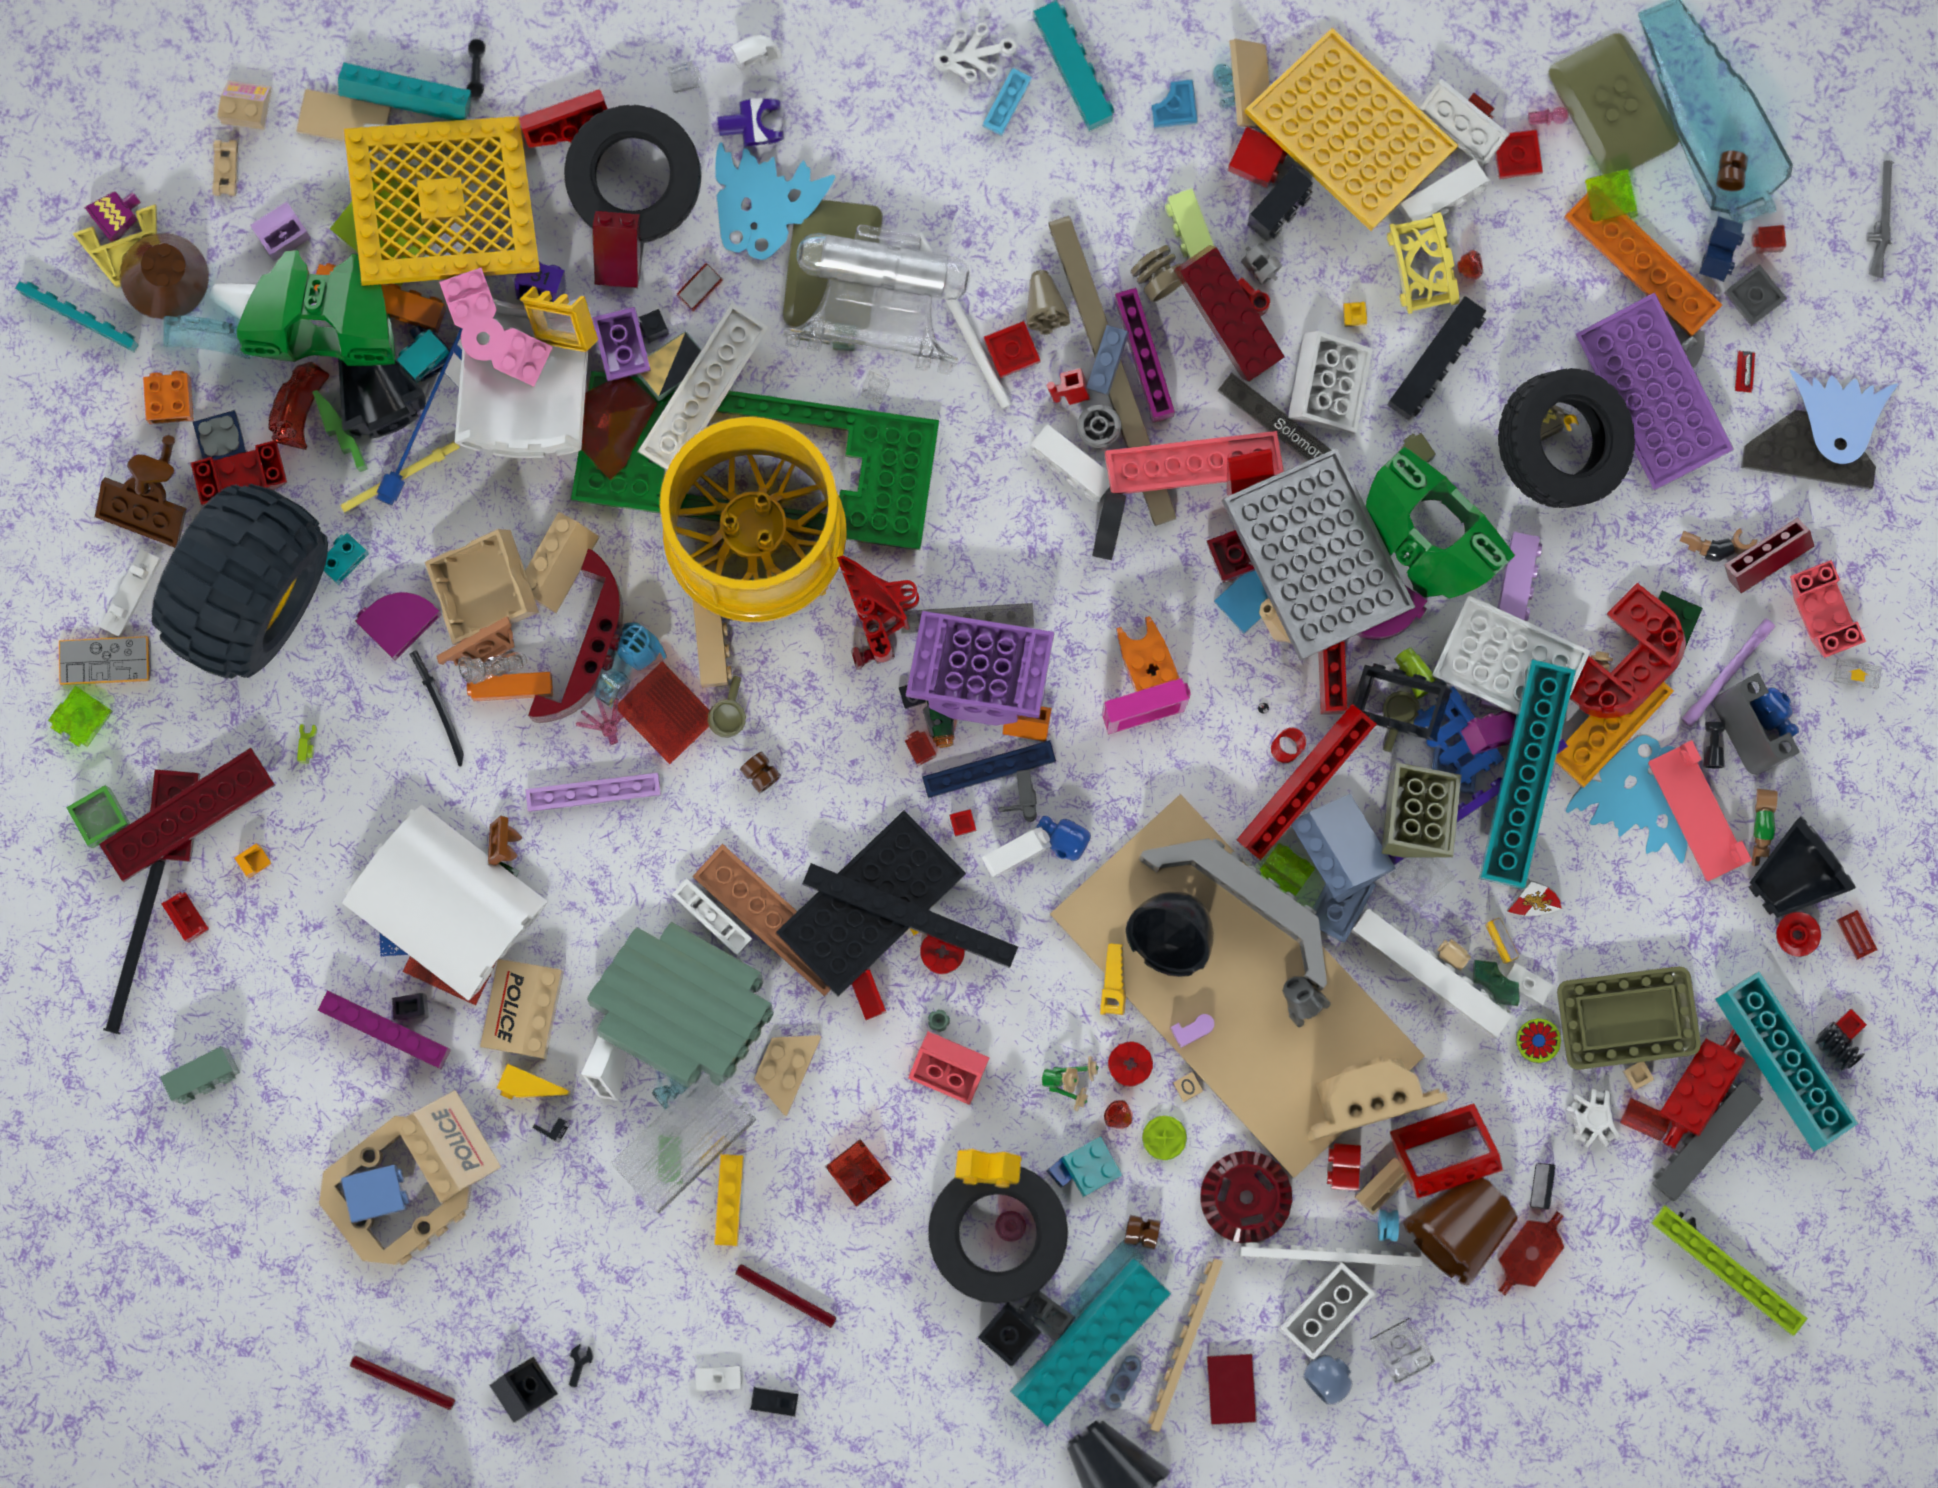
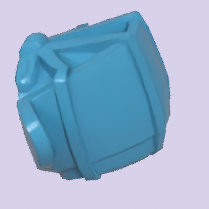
M636 622L624 624L617 652L618 656L626 664L641 671L655 661L659 653H661L663 659L667 658L662 644L648 629Z

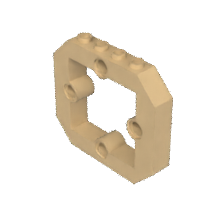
M394 1116L323 1172L319 1205L362 1261L393 1265L400 1263L404 1265L413 1258L411 1254L414 1251L425 1249L431 1244L429 1240L433 1236L440 1237L448 1230L447 1225L453 1221L458 1223L466 1216L465 1211L469 1209L472 1185L453 1195L428 1216L417 1218L413 1222L412 1228L386 1249L370 1230L374 1224V1218L367 1219L366 1224L362 1227L357 1225L356 1222H351L346 1198L338 1188L342 1183L341 1178L353 1175L363 1166L367 1168L379 1166L383 1160L382 1151L401 1137L394 1124L405 1117ZM373 1150L376 1158L373 1162L368 1163L365 1160V1154ZM424 1221L430 1224V1231L427 1234H422L419 1230L420 1224Z

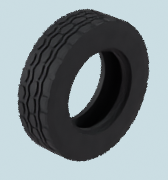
M621 105L609 108L586 122L570 143L564 166L567 194L576 212L592 229L595 211L639 214L640 243L651 242L677 229L694 208L701 186V166L696 148L683 127L660 110L642 105ZM636 138L651 142L665 154L669 163L670 178L666 191L656 203L645 209L629 211L613 206L602 196L598 188L596 174L599 161L609 147L621 140Z
M1576 368L1543 373L1521 384L1507 400L1508 403L1504 406L1498 427V446L1501 461H1503V466L1514 485L1528 498H1532L1533 501L1553 508H1570L1590 504L1611 494L1622 483L1621 480L1628 473L1634 456L1633 451L1635 450L1634 424L1632 423L1629 408H1627V404L1622 396L1619 395L1611 383H1607L1608 381L1601 376ZM1558 402L1576 408L1585 417L1592 434L1590 457L1585 466L1574 475L1557 469L1546 457L1541 444L1543 419L1551 407Z
M1020 1166L1019 1183L1009 1184V1187H998L996 1184L977 1182L975 1185L965 1184L963 1179L955 1177L939 1194L932 1208L928 1225L929 1247L941 1275L952 1287L964 1295L981 1302L997 1304L1014 1302L1026 1298L1044 1287L1061 1265L1068 1241L1066 1214L1059 1197L1052 1187L1040 1176ZM989 1195H1006L1017 1199L1027 1207L1035 1221L1036 1241L1031 1254L1021 1265L1008 1271L994 1272L977 1266L967 1257L961 1246L959 1231L965 1212L977 1200Z

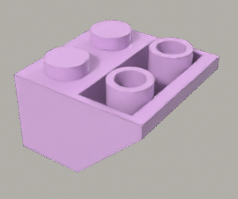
M287 202L250 225L274 262L281 258L285 251H292L311 238Z

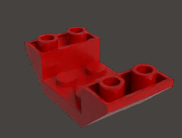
M277 440L255 445L256 450L214 460L212 457L191 462L201 505H206L210 499L227 486L238 485L240 487H248L249 484H254L275 490L288 483Z

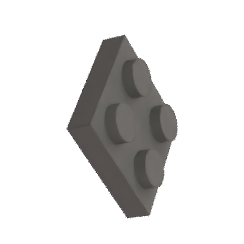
M1760 265L1724 292L1751 326L1755 325L1787 299Z

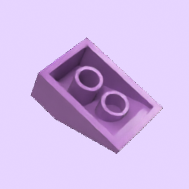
M635 307L592 317L608 381L651 371Z

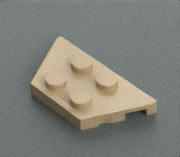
M819 1035L772 1038L754 1080L785 1116L790 1111L822 1038Z

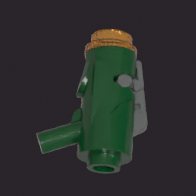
M927 700V706L923 709V714L933 743H936V748L953 746V740H955L954 719L929 708Z

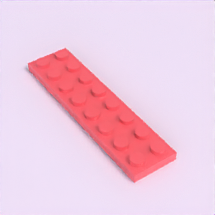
M1277 431L1106 450L1105 459L1110 490L1112 493L1129 494L1227 482V458L1270 448L1272 450L1275 476L1284 472Z

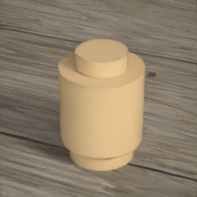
M1453 939L1449 942L1444 940L1437 949L1440 952L1439 958L1460 971L1471 959V956L1467 954L1468 951Z

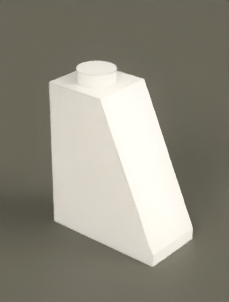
M1039 827L983 856L982 859L991 876L995 877L1012 871L1052 847L1049 842L1050 837L1045 830Z
M598 1035L581 1075L599 1098L618 1100L627 1052Z

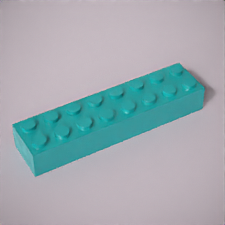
M1760 971L1715 998L1717 1004L1813 1152L1829 1145L1858 1125V1122Z
M1133 1258L1017 1382L1010 1392L1048 1427L1172 1293L1141 1263Z

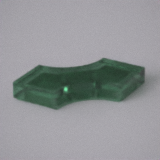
M1474 960L1473 982L1488 988L1492 992L1496 1004L1518 1006L1520 1002L1519 983L1506 978L1500 972L1497 962Z

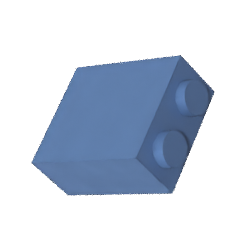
M397 1165L341 1178L350 1219L353 1223L407 1210L406 1204H409V1197L407 1191L402 1189L401 1182H404L402 1169H398Z

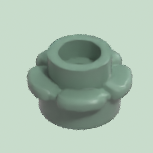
M943 1010L933 1011L928 1016V1025L932 1030L942 1032L950 1024V1018Z

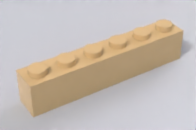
M715 551L706 552L694 560L699 564L716 555ZM717 562L704 568L715 573ZM693 600L702 688L729 685L728 679H732L731 666H727L726 658L730 657L729 644L724 642V636H728L727 622L723 623L722 616L712 613Z

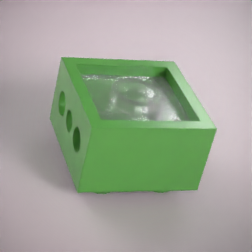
M106 785L66 807L87 846L91 848L99 846L101 842L130 825L114 793Z

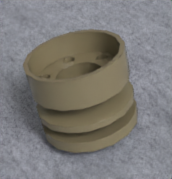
M1168 245L1146 254L1130 271L1133 277L1139 276L1137 278L1138 284L1149 281L1143 291L1151 303L1161 300L1182 285L1174 272V269L1181 264L1170 266L1176 259V256L1174 254L1168 255L1171 252Z

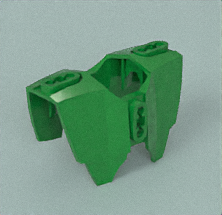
M299 250L285 251L271 272L262 275L245 306L236 330L237 338L241 345L240 350L245 355L296 362L310 356H329L339 358L347 366L395 364L394 335L390 315L386 313L381 284L362 286L359 258L356 254H351L343 263L335 266L333 271H330V275L309 274L308 267L300 257ZM315 285H319V286L317 287V290H318V291H315V288H314ZM311 320L327 321L332 327H320L316 324L314 325Z
M1403 447L1376 473L1365 506L1389 555L1392 556L1395 553L1397 560L1402 565L1409 567L1406 573H1408L1407 576L1413 585V590L1424 598L1443 595L1451 599L1473 591L1490 581L1515 557V554L1486 518L1485 514L1473 505L1446 476L1408 448ZM1420 501H1442L1441 503L1461 523H1464L1465 534L1446 549L1432 545L1414 527L1410 517V513Z

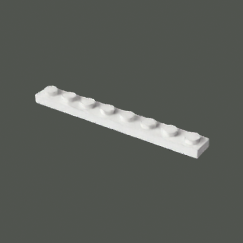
M1246 1243V1247H1240V1257L1422 1267L1423 1257H1417L1415 1252H1403V1256H1394L1395 1251H1381V1255L1372 1254V1250L1358 1249V1253H1349L1347 1248H1336V1252H1327V1247H1313V1251L1304 1250V1246L1291 1245V1250L1282 1249V1245L1268 1244V1248H1259V1243Z

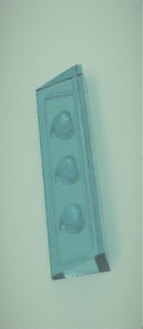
M1123 1240L1063 1305L1078 1318L1133 1258L1140 1263L1144 1256L1132 1245L1124 1243Z

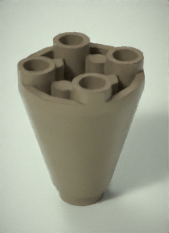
M1038 270L1031 274L1026 314L1027 327L1040 331L1041 335L1051 334L1054 329L1070 324L1069 311L1052 277L1046 270Z

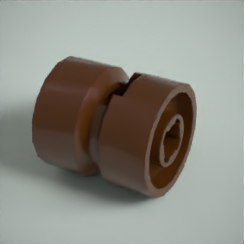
M1725 151L1720 154L1719 171L1716 185L1720 189L1739 191L1744 188L1745 172L1748 165L1747 155L1739 151Z
M762 751L751 757L740 768V771L747 779H752L751 784L759 794L767 790L781 777V774L774 766H769V760Z
M1130 1215L1124 1243L1135 1246L1141 1243L1142 1247L1155 1250L1161 1221L1153 1219L1143 1221L1142 1217Z

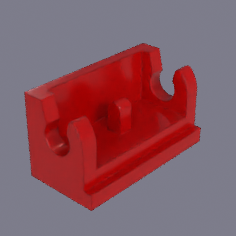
M180 892L161 903L184 941L189 943L209 930L186 892Z

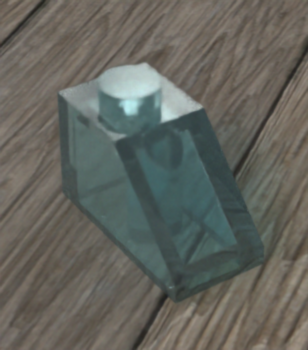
M612 668L601 675L594 696L612 709L628 691L631 681L626 674Z

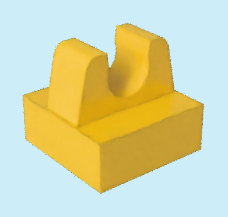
M1365 302L1343 303L1345 327L1367 325Z

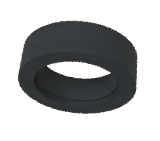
M1106 492L1096 534L1093 557L1112 561L1126 495Z

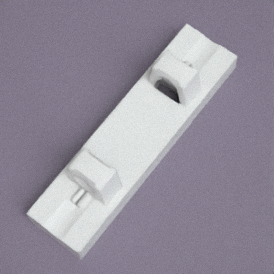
M142 549L139 550L99 626L101 629L118 637L122 636L161 561L159 557Z
M686 878L673 892L672 895L737 956L753 940L689 879Z

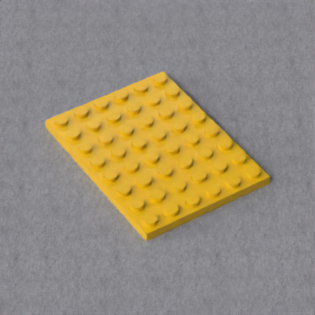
M1333 28L1322 36L1244 111L1250 119L1370 231L1381 223L1459 146Z

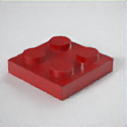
M1537 130L1509 133L1495 153L1498 178L1505 179L1542 174L1543 168Z
M1024 321L983 337L999 378L1041 362Z

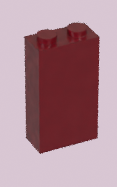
M595 211L593 221L594 285L638 288L641 274L639 214Z

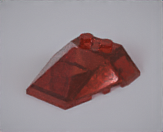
M630 376L605 382L585 392L581 450L609 480L626 466L643 429L646 427L657 405V402Z

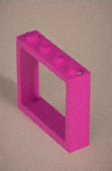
M1182 678L1105 701L1102 717L1108 735L1184 712L1191 695L1188 684L1183 683Z

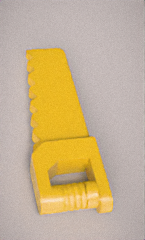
M1108 944L1105 982L1101 996V1015H1106V1013L1124 1015L1126 994L1124 989H1122L1124 986L1122 982L1124 979L1122 976L1124 964L1121 962L1123 960L1121 956L1123 944ZM1108 998H1115L1119 1002V1006L1107 1004Z

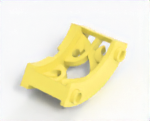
M1441 212L1432 214L1431 218L1399 225L1389 224L1390 233H1386L1388 245L1393 246L1403 293L1399 294L1402 307H1406L1407 313L1411 314L1414 310L1446 303L1451 305L1459 304L1458 284L1452 269L1455 266L1451 248H1448V235ZM1433 228L1425 232L1423 235H1420V233L1418 232L1420 230ZM1414 232L1417 238L1415 242L1411 237L1406 236L1408 243L1406 245L1401 243L1399 235ZM1427 241L1429 246L1432 242L1436 243L1437 249L1431 251L1425 242ZM1420 247L1432 257H1441L1442 261L1433 267L1428 280L1417 274L1410 267ZM1401 250L1408 251L1405 259H1403ZM1436 271H1441L1443 278L1438 279L1436 277V283H1434L1433 279ZM1407 275L1415 282L1409 285ZM1424 287L1428 289L1426 298L1412 301L1411 293L1413 289L1419 291L1418 296L1423 293ZM1432 291L1447 292L1445 294L1432 296Z

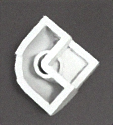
M762 35L748 37L730 46L735 62L741 70L757 62L764 66L781 58V51L772 39Z

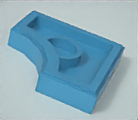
M1193 80L1171 82L1167 97L1160 103L1151 106L1154 128L1197 124Z

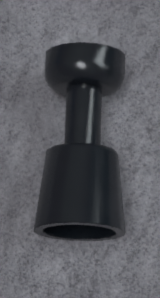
M1705 722V730L1710 732V746L1705 748L1703 767L1710 769L1725 768L1723 747L1719 746V733L1725 730V723Z

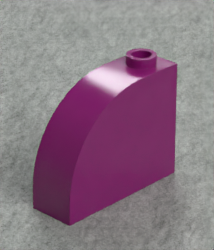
M1405 585L1415 608L1359 633L1357 636L1370 640H1385L1399 635L1412 624L1416 617L1421 619L1427 610L1425 607L1427 600Z
M398 592L379 598L368 608L364 607L356 615L357 619L355 622L396 661L442 613L431 602L419 595Z

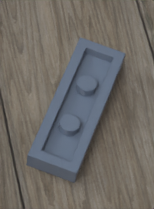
M1110 325L1106 326L1086 388L1109 395L1129 335L1128 331Z

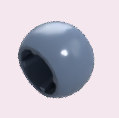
M1329 1355L1316 1357L1307 1365L1303 1377L1306 1383L1327 1405L1336 1404L1345 1399L1352 1388V1380L1348 1376L1351 1371L1339 1357L1335 1360Z

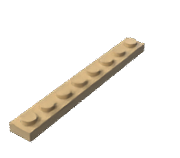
M1216 1258L1212 1262L1208 1261L1204 1270V1274L1207 1277L1205 1283L1200 1282L1196 1295L1199 1296L1196 1305L1193 1303L1188 1313L1191 1320L1188 1326H1183L1180 1338L1183 1339L1180 1347L1176 1346L1172 1359L1175 1360L1173 1368L1168 1367L1164 1377L1167 1384L1164 1390H1159L1156 1402L1159 1403L1156 1411L1152 1410L1148 1419V1423L1151 1424V1430L1159 1432L1223 1264V1261Z

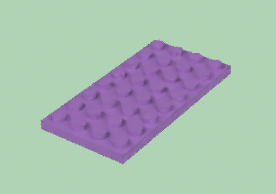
M1655 293L1576 333L1595 374L1607 380V383H1611L1624 399L1627 408H1629L1635 431L1634 452L1654 490L1734 450Z

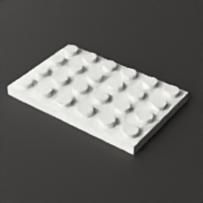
M1468 595L1431 677L1517 715L1528 665L1532 659L1575 669L1572 693L1590 650Z

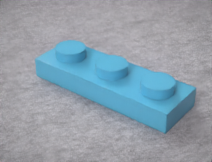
M1012 68L983 122V127L1000 136L1003 135L1032 77Z

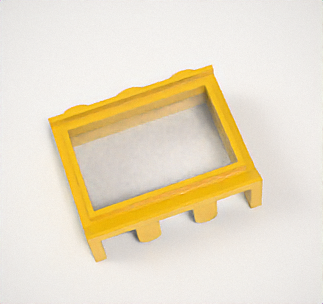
M532 287L520 298L524 302L536 339L551 346L580 352H587L598 341L585 296H580L572 305H567L569 303L567 294H562L554 302H550L552 299L550 291H544L539 296L537 288Z

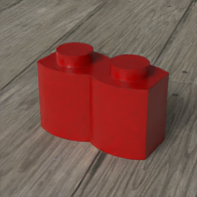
M1334 1143L1333 1148H1329L1328 1162H1332V1171H1327V1184H1331V1189L1359 1190L1361 1145Z

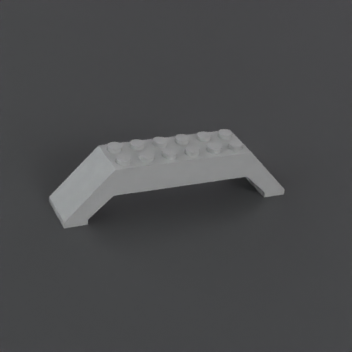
M1207 838L1142 852L1139 860L1156 873L1160 868L1192 865L1300 944L1305 970L1303 977L1319 991L1326 986L1327 980L1319 918L1315 916L1317 912L1310 906L1305 905L1303 907L1297 903L1298 898L1288 891L1285 894L1279 890L1280 885L1270 878L1266 880L1261 877L1262 872L1253 865L1248 867L1243 864L1242 857L1235 852L1230 854L1225 851V845L1215 838L1213 841Z

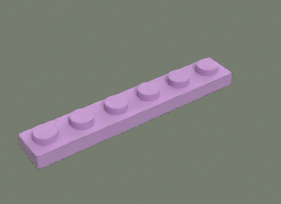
M658 773L525 789L528 812L661 796Z

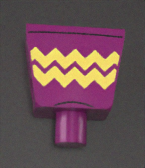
M114 191L84 208L107 238L114 242L119 240L137 221L136 216L131 210L140 204L141 201L134 192L122 200L118 193Z

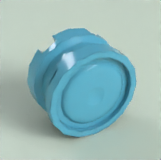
M1380 1209L1378 1216V1240L1385 1241V1239H1390L1391 1241H1398V1210L1387 1212Z

